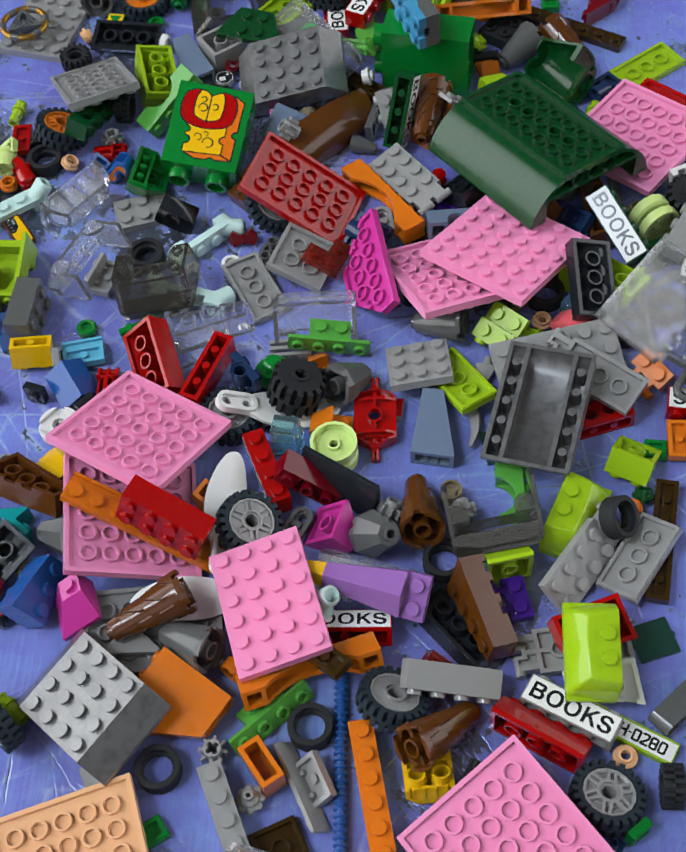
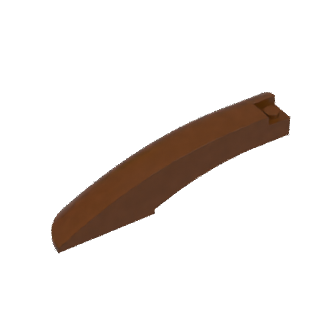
M359 88L320 107L299 121L298 126L301 127L300 134L295 140L290 138L287 142L320 163L334 155L338 156L350 144L352 136H357L364 130L371 111V101L368 95ZM250 164L238 174L240 180L227 192L230 200L244 211L247 207L244 205L246 200L245 194L237 190V187Z

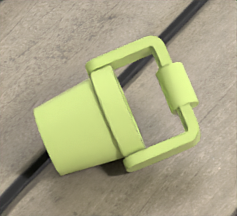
M10 137L0 145V176L13 174L12 169L15 168L13 159L18 157V140L14 137Z

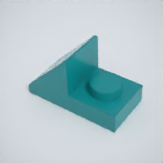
M1 508L0 522L4 518L10 521L34 543L31 536L33 531L27 525L34 518L30 508Z

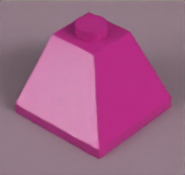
M345 499L318 507L313 525L310 528L304 545L335 555L351 552L353 547L348 532L354 524L352 523L354 515L350 502Z
M69 575L58 583L54 604L63 640L68 641L81 629L85 630L102 619V614L93 581L85 576Z

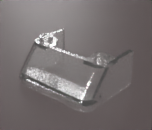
M89 220L85 224L83 229L51 267L47 287L52 294L87 301L92 299L78 274L101 244L124 248L132 247L120 223Z
M353 290L282 293L276 295L273 306L275 343H279L280 336L283 339H288V334L290 333L296 334L298 330H309L310 318L351 322V335H353V339H358L356 292Z

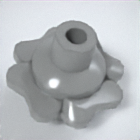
M248 784L245 788L237 791L238 797L234 801L239 806L241 813L247 812L248 815H252L255 811L263 808L262 802L265 801V796L261 793L259 786L253 788L251 784Z

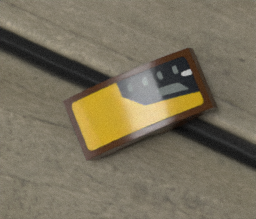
M19 214L1 222L10 239L21 240L22 233L27 232L33 243H36L35 237Z

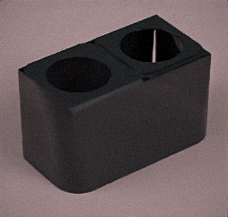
M165 194L154 219L157 223L189 235L194 229L200 208Z

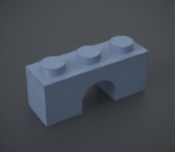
M469 208L426 211L428 239L435 238Z

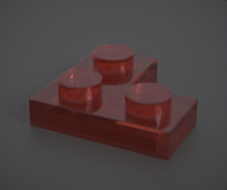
M336 238L330 250L326 251L311 242L302 255L301 261L336 279L350 256L351 246Z

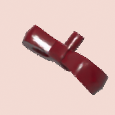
M226 60V71L232 74L235 71H239V61Z
M250 229L246 234H238L232 231L229 235V242L233 247L246 243L255 245L258 240V235L253 229Z

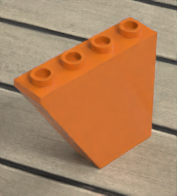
M164 646L162 650L156 651L152 656V663L149 667L143 669L137 676L172 707L150 735L194 740L208 739L235 700Z

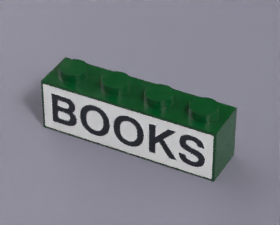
M405 69L396 72L383 141L384 147L390 148L396 142L403 148L407 147L421 73Z
M605 184L585 197L627 266L632 267L650 255L647 250L650 248V245L645 237L640 239L637 234L640 231L634 220L632 222L628 220L626 216L629 213L623 204L619 206L616 199L619 197L613 188L609 190Z

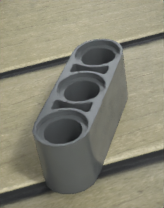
M686 680L662 701L648 717V720L666 737L686 720Z

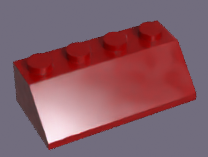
M147 315L123 336L132 371L178 394L185 379L167 320Z
M504 695L491 709L489 729L508 739L514 734L526 749L574 775L578 768H581L591 753L593 742L587 736L568 730L566 725L559 721H551L541 711L537 709L531 710L523 706V703L514 697L508 698Z

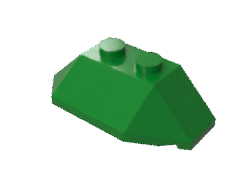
M142 145L140 146L125 190L142 197L164 195L168 184V177H164L161 156L158 152Z

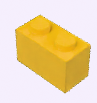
M52 335L10 338L9 354L12 369L26 370L28 368H47L53 366L51 347L53 346Z

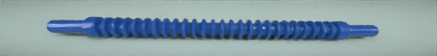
M345 672L337 682L334 681L337 684L334 686V689L337 690L334 692V696L337 697L334 699V702L337 703L334 705V709L337 710L334 712L336 716L334 722L337 724L334 725L336 730L334 732V736H336L334 742L336 744L333 747L336 751L333 754L336 758L333 762L336 765L333 766V769L336 772L333 773V776L336 779L333 780V783L336 784L334 787L338 795L334 797L336 800L333 801V804L336 805L333 808V811L336 813L333 815V819L336 820L333 822V826L336 827L333 830V833L336 834L333 837V841L336 842L333 844L335 849L333 852H348L345 850L348 848V844L345 843L348 841V837L345 836L348 833V830L345 829L348 826V822L345 821L348 819V815L345 814L348 812V808L345 807L348 805V801L345 800L348 798V794L345 792L348 790L346 786L348 784L346 779L348 773L346 770L349 768L346 765L349 762L346 758L349 755L346 751L349 748L346 744L349 741L346 738L349 735L348 731H346L348 729L346 723L349 721L346 717L349 715L348 711H346L349 708L346 704L349 702V699L346 698L349 695L346 691L349 689V686L346 685L349 682L347 679L349 672Z

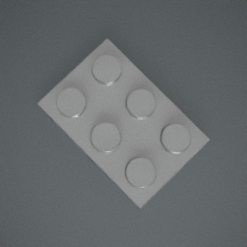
M168 190L165 191L164 195L138 196L113 202L119 233L123 234L162 225L157 223L154 218L165 194L169 195Z

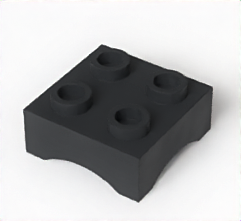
M511 16L492 17L478 30V36L481 34L488 44H492L502 51L520 24L524 22Z

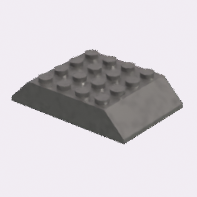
M314 26L249 43L238 58L241 90L255 94V117L270 114L269 109H274L277 103L294 108L349 94L340 31Z
M511 340L480 459L569 476L575 462L593 387L597 355Z
M83 629L75 635L17 701L18 706L76 763L104 786L108 785L172 709L166 701Z

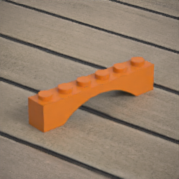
M477 0L435 5L440 14L475 17V19L532 13L531 0Z
M359 158L341 168L342 177L366 191L365 195L381 201L391 209L394 217L395 235L405 245L425 235L426 222L424 218L418 215L413 207L403 200L401 195L396 194L391 186L386 184L380 175L371 169L369 164H365Z
M373 631L332 644L334 648L351 659L353 665L346 672L364 674L367 671L370 672L371 668L375 667L377 669L378 666H384L382 650ZM305 660L244 683L240 682L238 674L235 675L245 711L247 712L269 705L286 688L299 682L301 679L304 680L311 676L323 674V672Z
M364 719L349 721L348 729L369 851L397 852L374 727L369 725L370 719L366 721Z

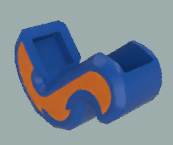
M95 152L89 163V168L100 180L107 183H117L122 175L127 176L135 160L131 154L120 152L110 163L107 158Z

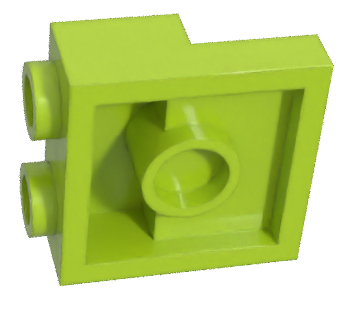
M494 301L486 316L480 318L471 334L476 336L474 341L485 346L486 344L489 345L522 337L531 321L501 302Z

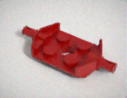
M376 377V384L375 378H371L370 390L360 392L354 400V432L357 436L358 445L371 451L372 463H375V456L377 463H380V451L398 442L397 398L390 391L380 389V378ZM372 413L380 414V417L376 420L369 418Z

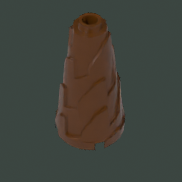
M561 13L550 15L545 19L547 24L545 26L540 24L538 27L539 31L537 33L540 37L543 35L545 38L583 44Z
M427 73L423 74L422 79H420L416 98L413 137L417 143L422 145L431 141L448 105V102L438 95L439 92L447 94L449 91L453 93L452 82L450 80L446 82L445 76L441 74Z
M414 474L408 477L405 482L399 523L402 541L416 549H425V545L431 544V548L443 539L446 531L445 522L441 510L437 506L435 495L432 494L431 488L428 487L426 477L421 474Z
M176 569L170 571L156 582L157 584L145 591L143 595L121 609L119 614L106 623L107 627L104 628L108 638L111 641L115 639L118 642L198 611L197 605L191 607L196 601L183 577L180 579L175 577L179 572Z
M462 701L445 710H439L428 716L411 722L407 721L395 729L398 733L393 736V743L404 765L411 763L413 767L410 770L417 773L430 769L434 763L449 752L451 747L463 738V735L475 727L474 724L480 719L478 705L469 701Z

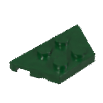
M241 7L215 33L217 38L245 43H253L279 35L276 17L273 12Z

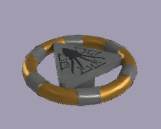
M36 6L17 7L3 16L0 21V32L4 37L17 42L36 39L48 28L50 23L49 16L43 9ZM28 12L39 14L42 17V25ZM15 17L7 31V22Z

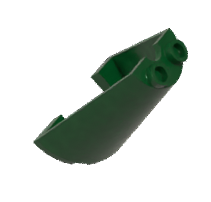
M541 37L535 48L537 49V55L534 58H529L523 69L525 74L535 77L573 105H578L589 93L595 80L594 55L583 44Z

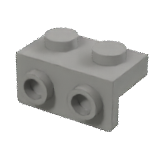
M101 252L98 258L94 260L89 273H86L84 277L88 293L110 298L126 271L125 265L107 260L106 254Z

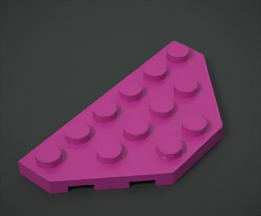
M370 208L359 220L357 226L360 229L357 240L353 239L349 255L352 256L349 266L344 267L343 277L349 304L389 314L400 303L378 211Z

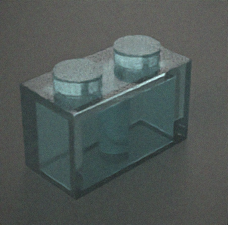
M274 414L269 432L273 455L281 457L288 449L300 454L306 444V439H303L304 427H301L300 418Z

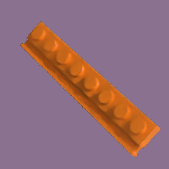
M77 471L74 472L60 495V501L81 509V511L95 516V518L113 525L134 537L140 538L167 553L211 573L208 566L210 554L209 538L196 560L186 558L179 551L162 545L159 540L150 535L142 534L139 529L130 524L122 523L115 516L122 493Z

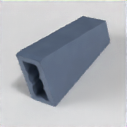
M186 33L173 38L178 66L183 64L203 81L202 84L210 85L211 82L216 83L214 68L190 34Z
M422 388L410 450L411 463L454 468V448L444 390Z

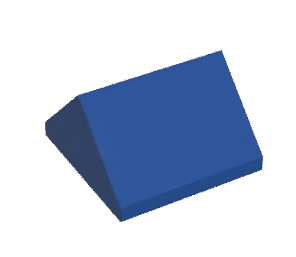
M81 358L61 360L44 376L62 409H65L64 407L74 408L73 404L88 392L96 396L97 384Z

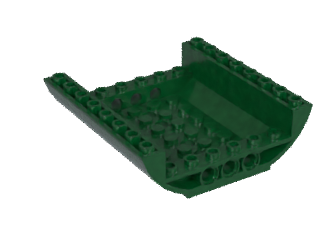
M520 70L462 96L460 101L446 114L437 127L428 148L530 230L546 221L548 203L617 167H621L632 176L647 169L646 159L639 150L529 74L522 73Z

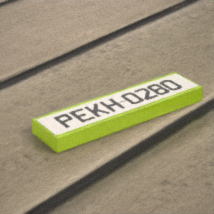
M597 703L598 706H600V707H602V708H604V709H606V710L609 709V708H607V707H605V706H603V705ZM620 714V717L624 718L622 729L615 740L616 742L633 747L636 752L659 764L661 762H673L681 744Z

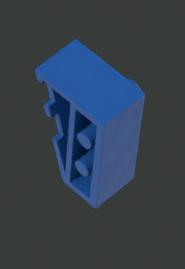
M51 554L31 558L18 575V580L13 587L6 591L7 595L0 603V613L27 629L46 626L56 596L57 585L63 575V562Z

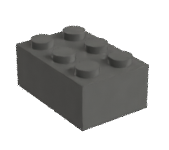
M17 277L2 324L9 341L10 338L42 335V328L46 326L47 311L51 309V300L47 297L46 287L43 286L41 278Z

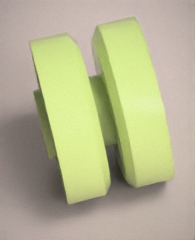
M652 194L636 204L630 212L628 220L630 222L634 220L640 230L637 232L641 239L645 237L647 242L664 236L665 233H670L672 230L669 228L675 217L679 219L680 215L674 207L670 206L663 195Z
M331 421L321 424L312 432L309 440L310 448L350 470L357 466L359 459L358 442L352 427L343 422Z

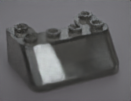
M188 243L174 245L169 250L166 262L133 267L134 259L129 254L116 256L111 282L119 313L125 320L140 319L147 315L158 316L186 311L194 305L201 262Z

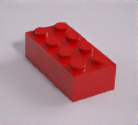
M136 474L122 493L115 514L122 523L134 526L142 534L154 537L162 545L172 547L179 551L182 556L196 560L217 520Z

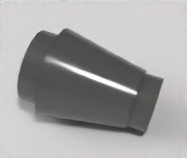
M359 135L352 136L349 150L353 151V153L375 154L377 143Z

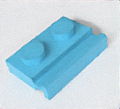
M102 336L62 343L63 360L81 358L86 367L105 364L106 359Z

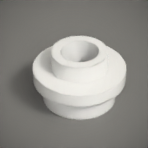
M369 67L361 70L363 84L372 85L373 81H375L374 71L370 70Z

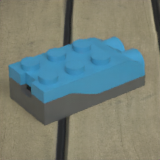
M391 0L395 7L394 14L396 20L401 22L403 30L410 35L411 42L415 43L419 50L440 43V13L431 0Z

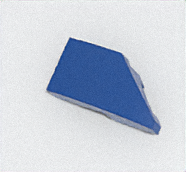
M6 311L0 313V319L2 324L4 321ZM6 332L1 333L0 345L2 351H9L10 341Z

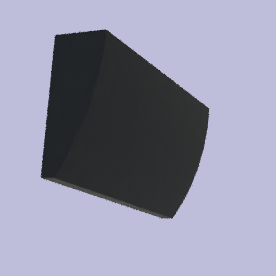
M97 19L90 49L135 53L136 45H159L161 35L165 34L166 31L162 23Z
M460 174L442 186L444 189L448 187L452 191V194L443 201L458 208H469L485 196L482 191Z
M571 238L565 244L572 320L593 321L607 317L617 319L618 312L610 241Z
M306 445L304 446L301 455L308 458L341 494V498L337 502L347 499L350 502L352 511L358 514L368 510H376L381 500L380 485Z
M5 518L0 522V578L4 580L3 585L37 549L19 529Z
M444 581L431 589L425 621L418 624L457 664L485 668L492 661H487L483 653L479 651L477 642L468 631L467 624L463 616L459 614L455 601L448 594V584Z

